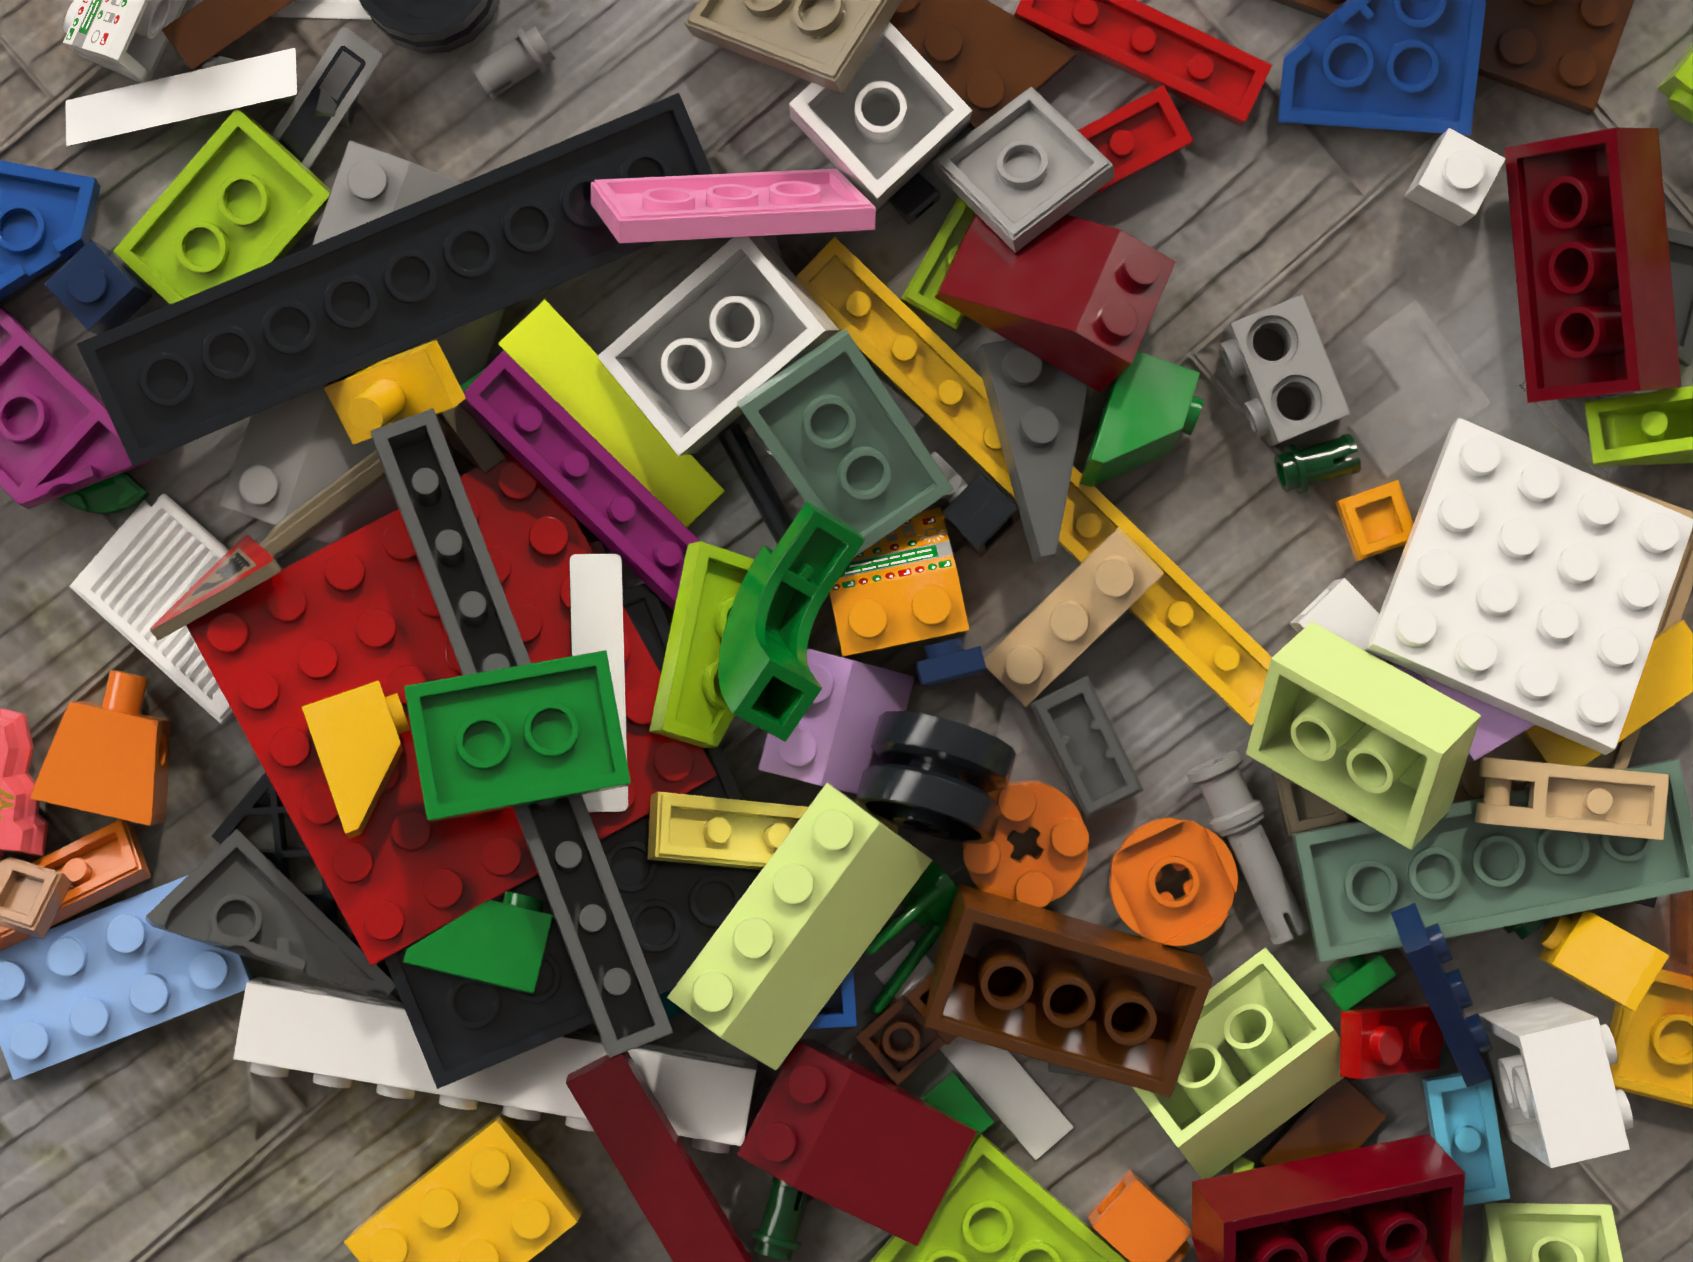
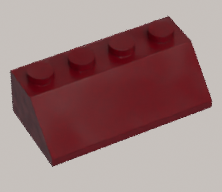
M1616 127L1505 147L1504 153L1506 158L1505 164L1527 402L1534 403L1681 387L1658 128Z
M1430 1134L1192 1181V1240L1198 1262H1461L1465 1172Z

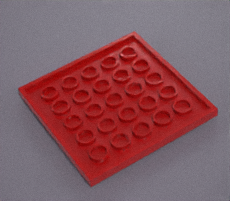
M509 452L503 454L505 459L486 474L477 467L460 476V479L531 663L572 656L570 557L574 554H594L572 513ZM399 509L293 563L273 577L186 625L372 967L424 939L487 900L493 901L504 895L505 891L509 892L538 876L512 807L429 823L427 821L404 686L462 676ZM624 606L627 765L631 785L628 786V808L625 811L589 812L599 841L649 815L651 794L656 792L687 794L717 777L702 747L649 732L661 673ZM379 681L384 697L398 693L410 731L398 734L403 752L362 835L349 839L342 826L302 707Z

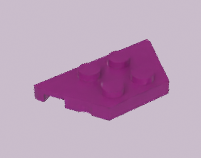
M0 304V487L19 505L31 509L149 463L152 459L132 466L104 404Z

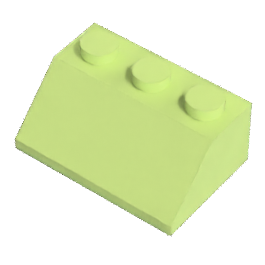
M1265 947L1209 989L1172 1096L1167 1097L1136 1087L1133 1088L1201 1179L1212 1178L1344 1078L1340 1077V1037Z

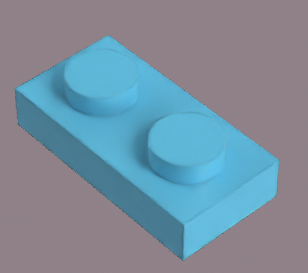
M1460 1072L1422 1078L1431 1137L1465 1172L1463 1206L1510 1199L1491 1079L1467 1088Z

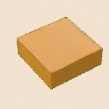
M1399 480L1335 502L1355 561L1406 545L1414 523Z

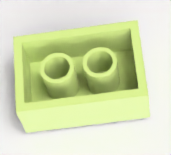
M1311 622L1270 660L1246 755L1412 850L1450 811L1481 715L1318 624Z

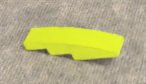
M543 300L498 343L522 369L686 528L725 493V490L691 454L678 456L597 357L598 355L546 300Z

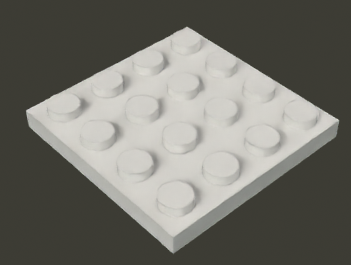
M1458 418L1451 425L1365 651L1607 755L1615 750L1687 546L1693 528V519Z

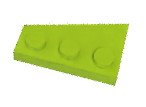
M702 541L688 544L649 732L703 748L718 747L735 716L725 703L719 686L718 661L720 646L729 612L754 559Z

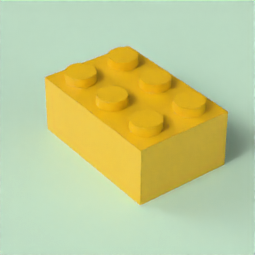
M500 1113L360 1224L344 1243L359 1262H528L575 1225L584 1208L513 1118Z

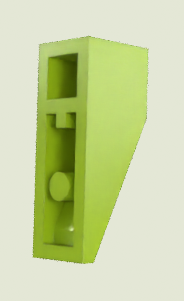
M1693 386L1584 402L1593 467L1693 463Z

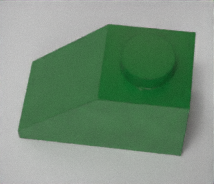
M1137 351L1132 364L1112 382L1079 483L1089 487L1098 485L1170 453L1181 432L1191 435L1204 400L1193 396L1200 372Z
M505 891L503 903L487 900L407 948L403 962L407 965L535 995L554 917L551 914L541 912L543 900Z

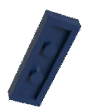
M1415 903L1391 912L1407 958L1467 1088L1491 1079L1482 1053L1493 1049L1491 1041L1479 1014L1476 1013L1466 1017L1463 1009L1472 1006L1473 1002L1459 969L1446 973L1443 964L1453 960V957L1439 924L1436 923L1426 927Z

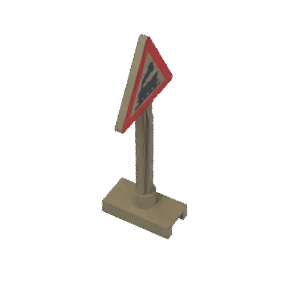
M459 404L455 408L436 414L445 439H448L457 452L474 468L478 467L486 474L505 459L486 430ZM377 451L372 452L280 521L262 542L257 543L249 535L242 537L149 629L155 638L160 640L279 573L282 568L273 558L276 554L295 547L386 478Z

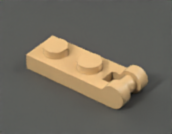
M1481 757L1479 777H1485L1483 803L1477 802L1475 822L1664 840L1669 774ZM1512 780L1530 782L1528 807L1510 805Z

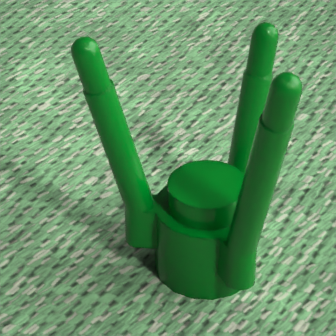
M934 861L928 865L902 900L901 904L905 910L879 931L864 952L869 956L874 955L914 920L922 928L932 920V923L872 1003L870 1011L874 1015H879L890 1000L894 998L943 931L957 886Z

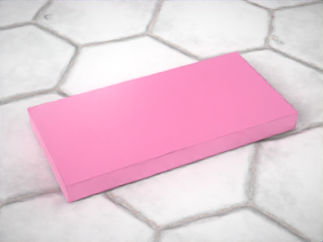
M837 168L603 179L591 182V205L619 243L875 230L876 207Z

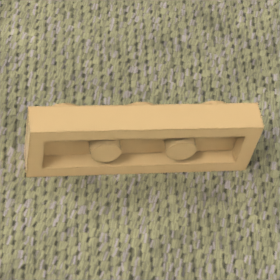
M1118 527L984 657L986 668L1025 707L1028 706L1136 602L1164 572Z

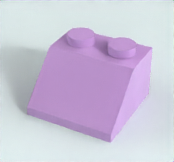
M807 648L809 669L821 685L822 690L786 742L769 733L767 734L758 770L823 787L829 782L838 790L857 794L863 771L870 766L886 764L871 748L879 716L886 711H906L915 677Z

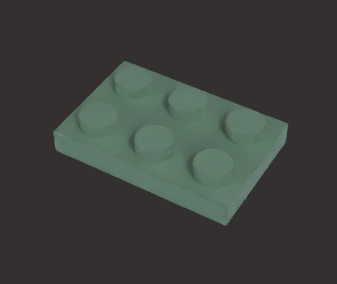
M845 328L737 402L743 414L804 501H808L858 530L865 541L854 557L954 489Z

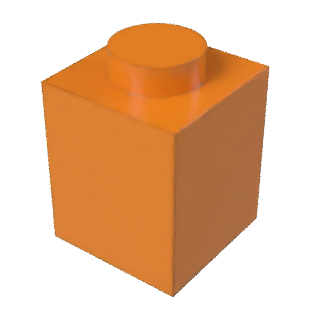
M1131 1169L1088 1215L1092 1227L1130 1262H1180L1191 1247V1244L1187 1241L1188 1237L1192 1234V1229L1188 1222Z

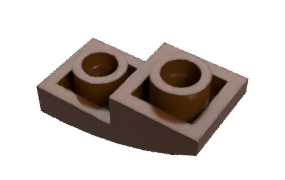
M933 970L854 1035L897 1086L943 1045H949L958 1037L927 1028L924 1025Z

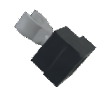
M934 451L931 456L954 488L943 496L950 503L942 512L944 519L961 535L962 540L982 558L1021 518L1018 507L1000 490L998 491L981 474L967 485L955 470Z

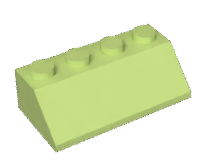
M827 782L667 998L717 1036L776 1071L931 863L932 859Z

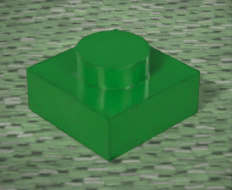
M1372 952L1335 960L1326 969L1331 977L1319 986L1334 1007L1340 1011H1347L1396 976V974L1382 954Z

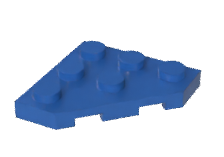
M1347 0L1283 55L1278 122L1444 133L1450 128L1461 135H1471L1486 0Z
M0 160V300L75 254L88 242L101 187L96 178Z

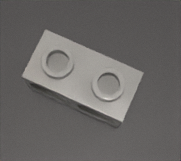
M1303 294L1232 322L1223 330L1227 341L1220 343L1219 347L1225 366L1233 379L1242 377L1251 399L1243 403L1248 423L1257 438L1266 436L1270 447L1338 421L1351 414ZM1271 329L1279 334L1284 345L1283 354L1279 360L1268 361L1257 355L1253 348V336L1256 330ZM1282 388H1296L1305 396L1307 412L1302 420L1294 421L1287 419L1278 410L1277 396Z

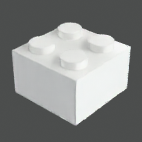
M890 21L844 94L811 83L789 103L790 118L835 167L876 207V210L969 125L972 114L971 108Z

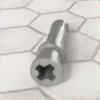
M1238 750L1231 751L1205 761L1189 770L1186 774L1190 783L1198 784L1213 816L1209 821L1213 833L1217 832L1219 837H1226L1271 935L1272 943L1281 944L1294 939L1291 934L1292 932L1296 931L1297 935L1300 936L1307 932L1310 926L1302 915L1260 823V820L1265 817L1263 814L1265 810L1260 799L1252 798L1238 767L1242 761Z

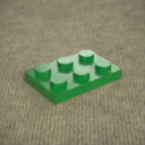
M607 650L404 686L428 823L631 785Z

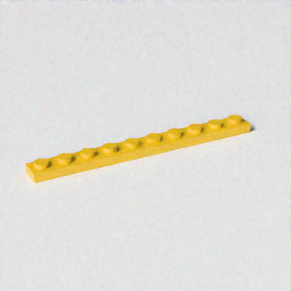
M834 237L796 278L839 331L844 328L846 329L864 357L1016 502L983 379ZM1073 466L1058 543L1081 564L1114 530L1120 527L1164 572L1127 610L1247 725L1251 726L1255 721L1272 657L1095 486L1089 487L1080 484L1082 474Z

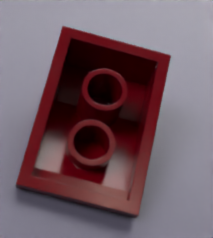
M974 213L934 298L1100 393L1132 364L1176 262L1120 229L1070 215L1063 216L1015 253Z
M799 1039L790 1051L737 1155L808 1195L915 1246H920L979 1131L814 1039Z

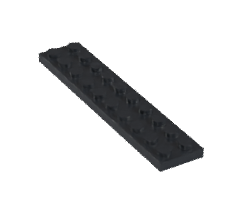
M676 93L86 339L76 345L132 466H136L659 242L619 243L591 205V182L603 179L709 175L713 173L680 93Z

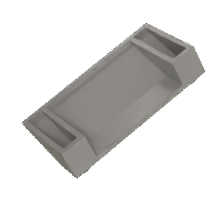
M349 140L312 245L461 184V182L410 161ZM507 307L405 351L437 340L461 386L487 367ZM327 384L252 415L219 506L277 525L374 452L376 449L373 439L352 444L323 388ZM445 439L454 460L457 450L448 439ZM387 478L308 537L332 544L397 510L398 506Z

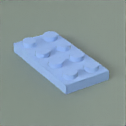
M187 876L49 929L44 939L31 936L0 951V1047L13 1080L245 990L246 983L254 979L246 956L152 927L146 921V915Z

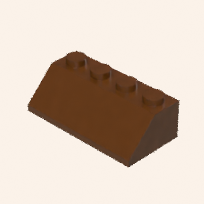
M958 884L938 943L924 1025L930 1029L1171 1097L1213 978L1200 954Z

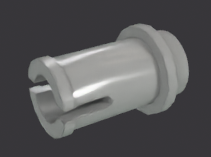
M536 26L524 32L522 27L516 30L519 37L478 63L475 62L470 65L492 100L538 69L543 74L549 71L546 65L555 60L556 57Z

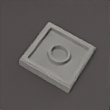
M1032 87L933 160L935 174L1015 253L1115 177L1113 164Z

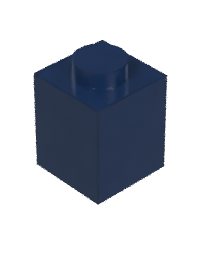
M93 240L86 243L44 283L88 331L97 335L124 324L153 296L109 249Z

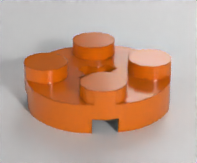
M1039 780L1011 781L1002 789L986 792L998 803L1001 809L993 841L987 844L961 842L962 857L974 884L982 891L1040 908L1047 906L1053 900L1061 898L1078 881L1088 858L1089 833L1078 808L1061 790ZM1029 827L1036 829L1039 834L1035 841L1041 848L1040 852L1035 857L1026 854L1021 860L1013 858L1011 854L1014 846L1007 840L1009 834L1013 830L1024 834Z
M1165 817L1148 821L1135 828L1124 838L1110 860L1108 887L1110 898L1117 914L1134 932L1146 939L1165 945L1185 946L1209 937L1224 923L1229 914L1228 911L1233 904L1234 893L1237 891L1238 872L1229 848L1217 834L1192 820ZM1170 863L1176 871L1187 869L1190 875V879L1182 884L1185 894L1177 899H1174L1168 891L1158 893L1155 883L1162 878L1160 869Z

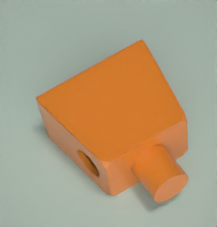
M110 670L102 705L86 701H71L34 784L30 799L149 826L165 822L171 723L170 720L140 714L148 677Z

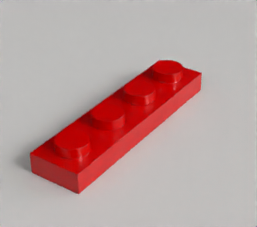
M1021 0L1014 14L1015 17L1051 37L1157 87L1164 85L1167 92L1241 127L1246 122L1272 67V64L1137 0Z

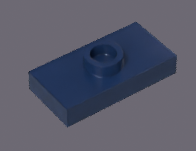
M962 637L925 646L927 660L914 663L918 682L923 684V687L984 672L983 669L986 668L981 646L965 650Z

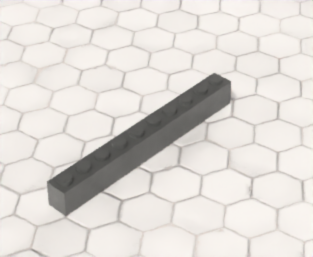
M434 409L370 431L381 465L462 676L531 664ZM577 795L512 807L607 1057L611 1058L673 1033L583 796Z

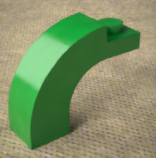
M808 501L775 549L772 550L763 545L750 566L729 612L722 636L718 661V678L721 694L732 714L784 742L787 741L822 690L821 685L810 671L807 662V645L814 620L824 600L865 541L858 530Z

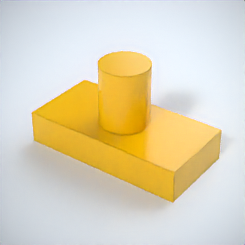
M437 340L376 362L334 380L323 387L353 445L371 439L370 431L430 409H434L435 414H439L455 408L466 399Z

